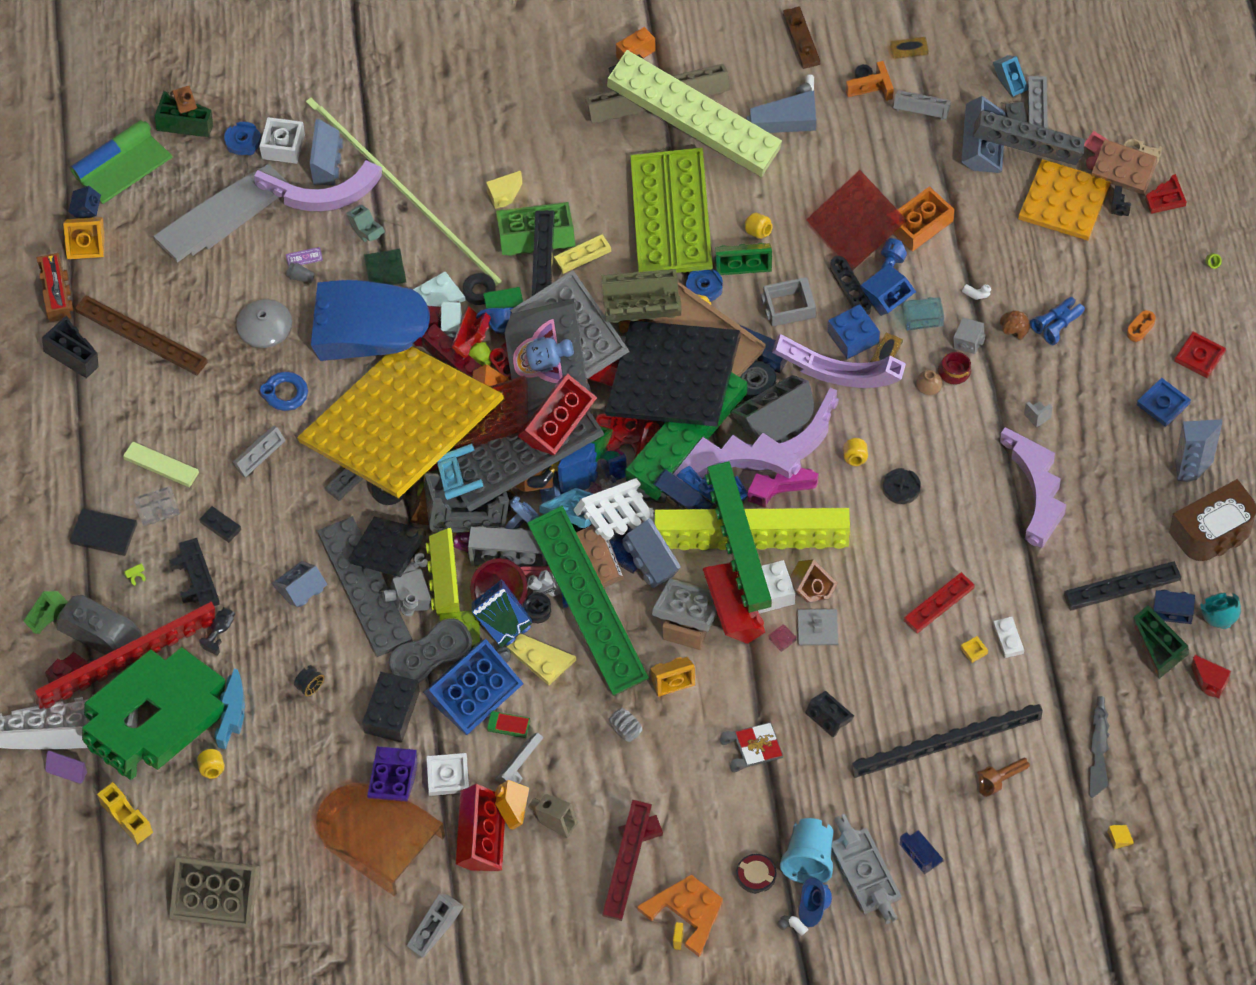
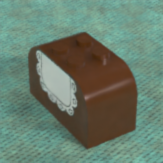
M1236 479L1174 512L1169 533L1182 551L1193 560L1207 561L1217 555L1222 556L1228 549L1239 547L1250 536L1256 515V503L1240 481Z

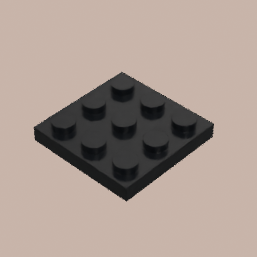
M374 516L348 558L349 563L401 577L425 538L426 531L422 528Z

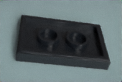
M82 508L70 538V543L125 556L138 523L137 520Z

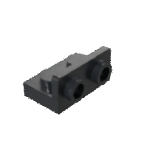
M827 691L812 698L805 711L806 715L832 737H835L839 729L854 718V715Z

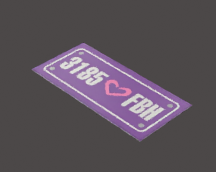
M320 247L286 254L288 267L291 262L304 265L323 261Z

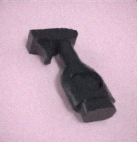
M223 607L221 611L217 612L212 620L211 632L207 638L199 640L200 646L204 650L217 656L219 655V645L222 641L221 639H218L215 643L213 641L218 634L227 631L234 621L235 613L232 610Z

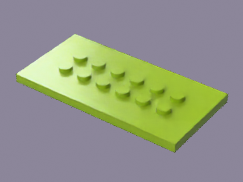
M703 148L631 155L638 271L676 269V273L713 269Z

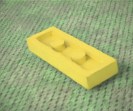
M602 234L554 256V261L562 274L610 253L611 246Z

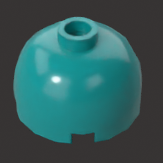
M1226 593L1215 594L1206 598L1205 604H1200L1205 621L1209 625L1221 629L1230 628L1239 619L1241 614L1239 597L1233 593L1232 596H1227Z

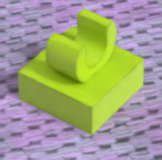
M142 563L123 572L126 579L130 578L133 586L136 585L134 580L136 576H140L143 582L146 581L145 575L140 573L145 570Z

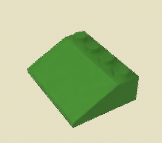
M569 202L496 211L502 255L512 256L516 253H533L535 211L554 210L553 249L574 247L575 237Z

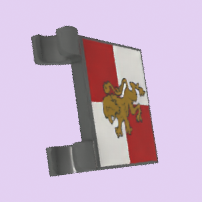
M771 722L734 732L726 731L721 733L720 741L722 745H727L736 740L742 759L731 761L730 768L732 772H738L746 767L784 757Z

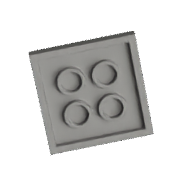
M670 578L653 608L652 615L660 619L670 620L680 625H687L708 632L717 615V610L709 589Z

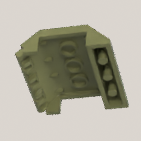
M676 269L601 275L606 322L616 323L623 320H653L660 317L674 318L681 316V298L678 294Z

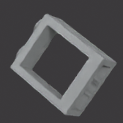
M807 277L763 286L761 301L763 305L766 304V318L771 321L772 327L816 318V306ZM801 293L804 308L775 313L771 301L772 298Z

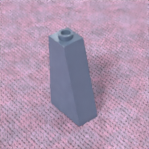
M814 91L750 108V116H747V120L768 133L816 131Z

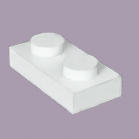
M1013 617L993 621L1004 657L1008 658L1024 654V648Z

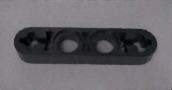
M842 256L833 257L830 262V270L851 307L859 305V301H861L862 306L866 307L864 309L865 312L869 315L871 313V302L861 289L860 283L847 260ZM848 276L852 280L850 282H844L842 281V278ZM856 290L860 294L858 296H852L850 295V292Z

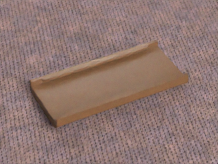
M679 282L678 294L681 298V316L647 320L655 323L740 330L741 337L732 368V373L740 377L763 353L765 343Z

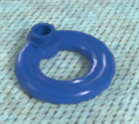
M280 372L271 376L260 387V394L273 408L290 411L302 406L307 399L308 387L301 376L292 372ZM283 382L293 384L297 389L296 396L291 400L277 398L275 388L278 384Z

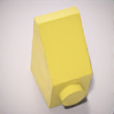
M521 171L486 182L487 193L495 209L512 204L522 186Z

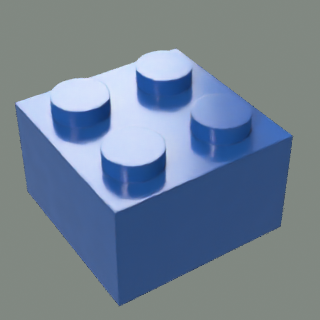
M860 304L828 320V334L846 359L879 344L880 331Z

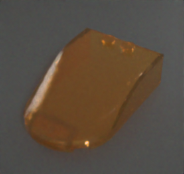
M352 783L337 788L323 800L317 813L316 825L322 843L330 852L395 897L397 894L395 881L434 835H437L442 840L445 838L443 823L410 801L368 798L369 784Z

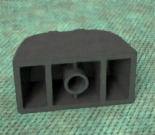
M791 375L731 410V413L744 431L753 439L757 440L764 433L776 442L783 443L789 440L787 436L789 433L796 437L804 431L803 425L809 421L814 412V401L809 381Z
M84 595L72 596L57 618L58 631L104 655L142 636V632L131 620Z

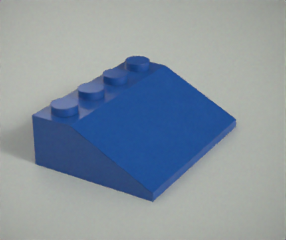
M484 639L471 648L465 656L452 665L423 693L442 714L465 735H468L491 714V711L498 708L524 683L487 639Z

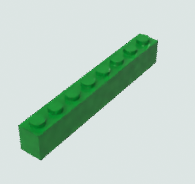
M730 461L708 466L707 474L704 475L707 486L710 485L712 489L710 491L712 503L716 502L717 520L721 519L722 522L720 530L722 537H726L728 542L725 543L727 554H731L733 559L730 561L732 571L737 572L736 584L738 590L742 589L743 592L741 596L743 607L747 606L749 613L772 607V599Z

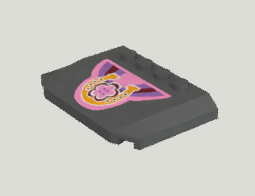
M575 299L511 313L505 330L514 398L523 411L545 399L558 381L567 373L590 391ZM541 337L553 338L557 344L561 343L564 339H569L572 342L574 354L570 357L562 356L559 365L553 367V370L547 372L534 371L530 368L526 357V346L533 342V339Z

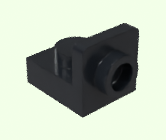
M1115 185L1111 214L1129 216L1131 203L1124 202L1123 186Z

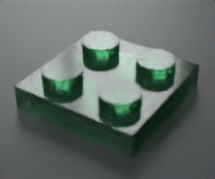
M400 249L364 255L369 282L389 285L407 283Z

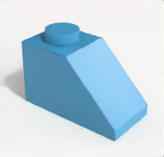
M1007 55L993 62L998 79L1012 97L1028 90L1017 56Z

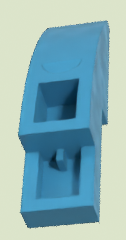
M234 669L232 675L228 676L227 689L225 692H222L220 701L224 703V709L221 716L222 723L220 728L216 729L214 739L217 742L218 748L225 750L232 732L240 734L245 715V695L238 669Z

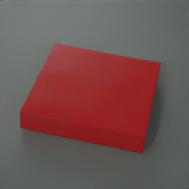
M1193 331L1175 357L1174 362L1208 378L1224 355L1226 348Z

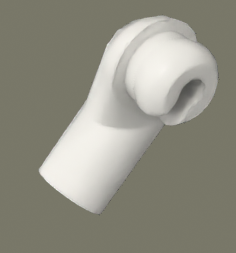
M966 284L962 292L978 300L987 298L990 295L991 287L983 285L981 289L976 290Z

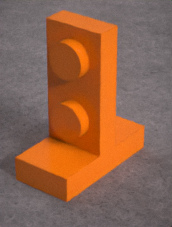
M884 61L876 63L875 75L872 74L867 77L846 81L847 97L882 90L886 101L893 99L894 88Z

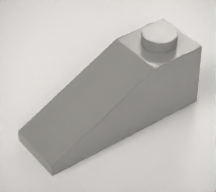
M439 894L407 944V947L421 957H425L453 924L463 905L449 895Z

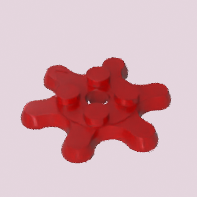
M599 414L595 419L599 426L613 430L606 447L611 453L617 452L624 444H630L636 454L643 426L650 422H656L660 427L665 424L662 421L606 416V414ZM628 421L636 423L635 428L631 430L626 428L625 425Z

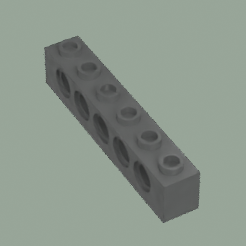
M983 110L974 123L973 137L1072 165H1076L1084 154L1085 139Z

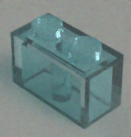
M930 297L923 300L903 302L906 331L943 326L944 312L941 298Z

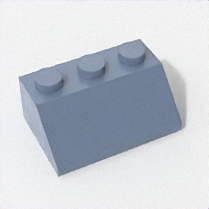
M320 119L315 120L310 158L313 185L335 186L336 178H339L340 173L337 166L341 164V153L339 151L343 149V138H340L339 130Z
M651 518L644 521L623 538L624 548L627 552L631 553L635 566L641 569L645 582L651 585L653 589L673 578L681 568Z

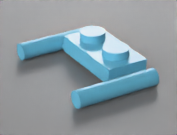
M472 444L448 452L438 461L444 494L447 500L483 487L481 479L464 485L456 458L475 451Z

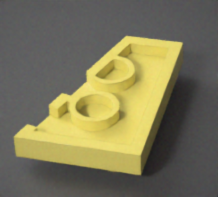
M519 634L515 641L507 646L512 655L547 685L554 682L576 661V656L523 634Z

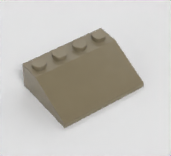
M185 856L177 857L169 919L250 928L261 865Z

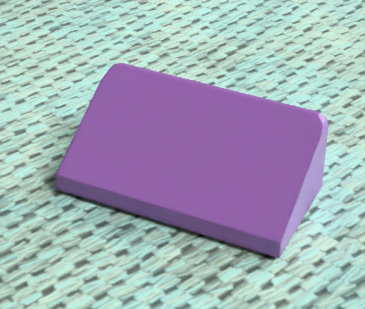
M52 751L47 752V773L79 784L83 782L87 774L84 762Z

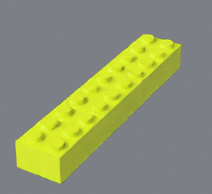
M849 508L744 509L757 549H823L825 547L842 549L849 547ZM715 509L655 510V526L670 549L726 550L725 543L728 542L726 537H722L720 530L722 522L721 519L717 520Z

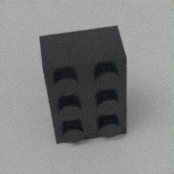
M380 671L362 722L364 733L402 743L420 693L418 680Z

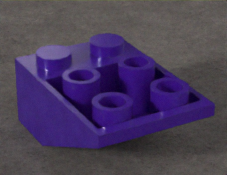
M377 746L367 797L408 801L417 771V750Z

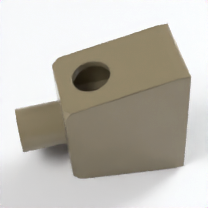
M545 794L541 800L533 798L530 802L529 809L536 812L538 820L542 825L565 838L569 837L578 823L571 803Z

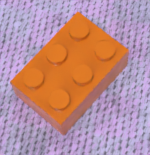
M929 186L888 216V229L913 252L953 222L954 208Z

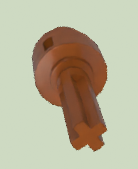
M1024 757L997 771L993 767L988 766L976 772L979 777L980 794L988 797L1001 791L1002 781L1030 767L1027 758Z

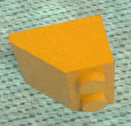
M103 217L65 220L63 225L67 259L104 257Z
M688 656L684 658L678 657L671 662L659 663L650 668V677L657 696L660 697L695 686V666Z

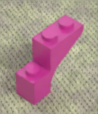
M800 468L799 472L796 475L793 474L790 479L777 473L775 479L768 475L756 473L748 490V502L766 508L769 500L778 493L815 489L818 485L819 474L812 469Z

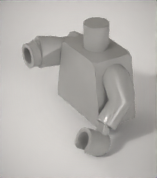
M422 553L415 555V563L411 562L401 577L395 576L392 579L390 590L382 591L383 601H394L397 610L401 611L405 616H412L414 611L429 610L430 594L422 570L418 569L419 566L425 567L428 564L426 559L420 562L424 558Z

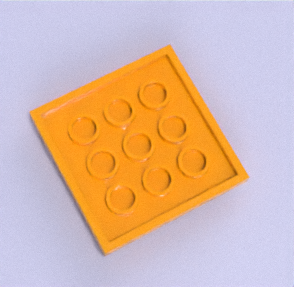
M1042 159L1018 219L1089 241L1111 182L1093 177L1090 173Z

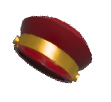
M961 352L946 354L938 366V374L942 380L953 385L965 382L970 377L972 371L970 359Z

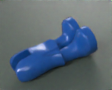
M1071 296L1056 308L1049 310L1048 313L1032 318L1030 326L1037 334H1041L1044 331L1045 341L1050 345H1055L1060 339V330L1063 327L1066 328L1070 322L1081 316L1085 307L1082 304H1078L1070 310L1076 301Z

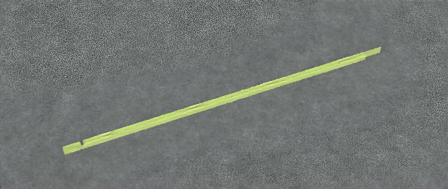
M312 98L306 100L314 110H317L371 163L382 167V174L485 274H489L496 286L502 282L322 106H319Z

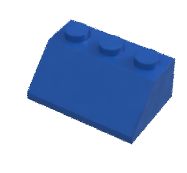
M589 443L561 460L558 466L560 495L574 488L581 490L589 489L591 483H595L598 477V472H596L598 463L596 462L597 452H595V444Z

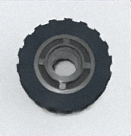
M754 361L740 376V378L748 382L747 394L743 398L744 401L750 400L777 384L774 369L762 361Z

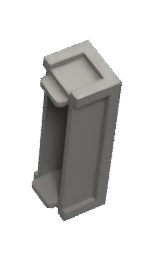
M898 90L895 95L893 109L940 117L943 120L947 119V115H949L951 100Z

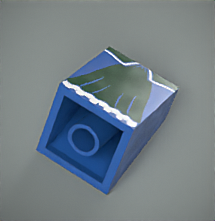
M502 579L471 603L473 614L501 647L505 644L506 646L510 645L515 641V636L519 633L524 634L531 628L532 619Z

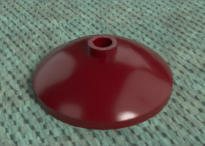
M501 558L489 560L479 566L472 576L470 583L472 600H476L502 579L522 605L528 592L527 578L523 570L510 560Z

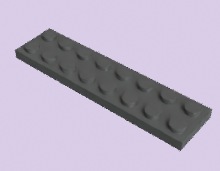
M353 516L317 530L376 657L394 651L402 644L413 642L395 602L383 601L382 591L388 590L381 573L349 563L348 558L362 537Z

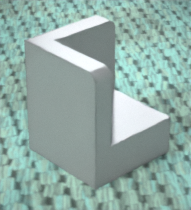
M1040 401L1034 405L1027 402L1024 415L1037 428L1051 418L1053 407L1051 404L1045 407Z

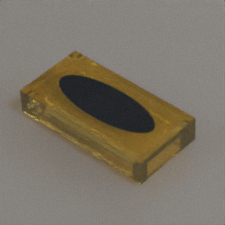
M926 37L890 41L893 59L929 54Z
M886 332L870 362L880 361L888 356L895 358L903 343V339Z

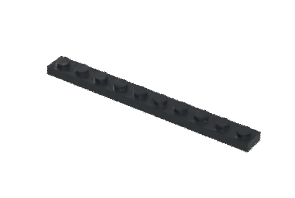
M1040 704L1028 705L1022 710H1012L1005 713V715L993 716L980 723L973 722L967 727L961 729L954 728L942 735L935 734L923 741L916 740L904 747L897 746L885 753L878 752L866 759L859 758L852 763V774L854 778L1041 720L1042 707Z

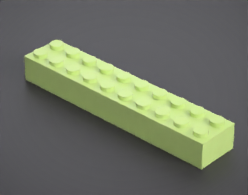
M626 50L608 77L607 87L760 177L763 176L781 148L782 140Z

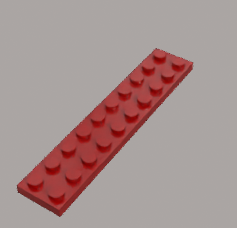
M210 602L35 690L37 706L39 709H48L55 705L56 701L68 699L74 692L86 690L92 683L104 681L108 678V675L123 671L127 665L136 662L149 650L158 653L161 651V648L167 645L173 646L183 637H191L196 633V630L210 627L213 623L212 620L215 618L213 603Z

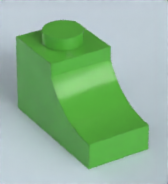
M43 591L24 619V622L35 634H40L49 623L58 618L59 613L68 601L58 591Z

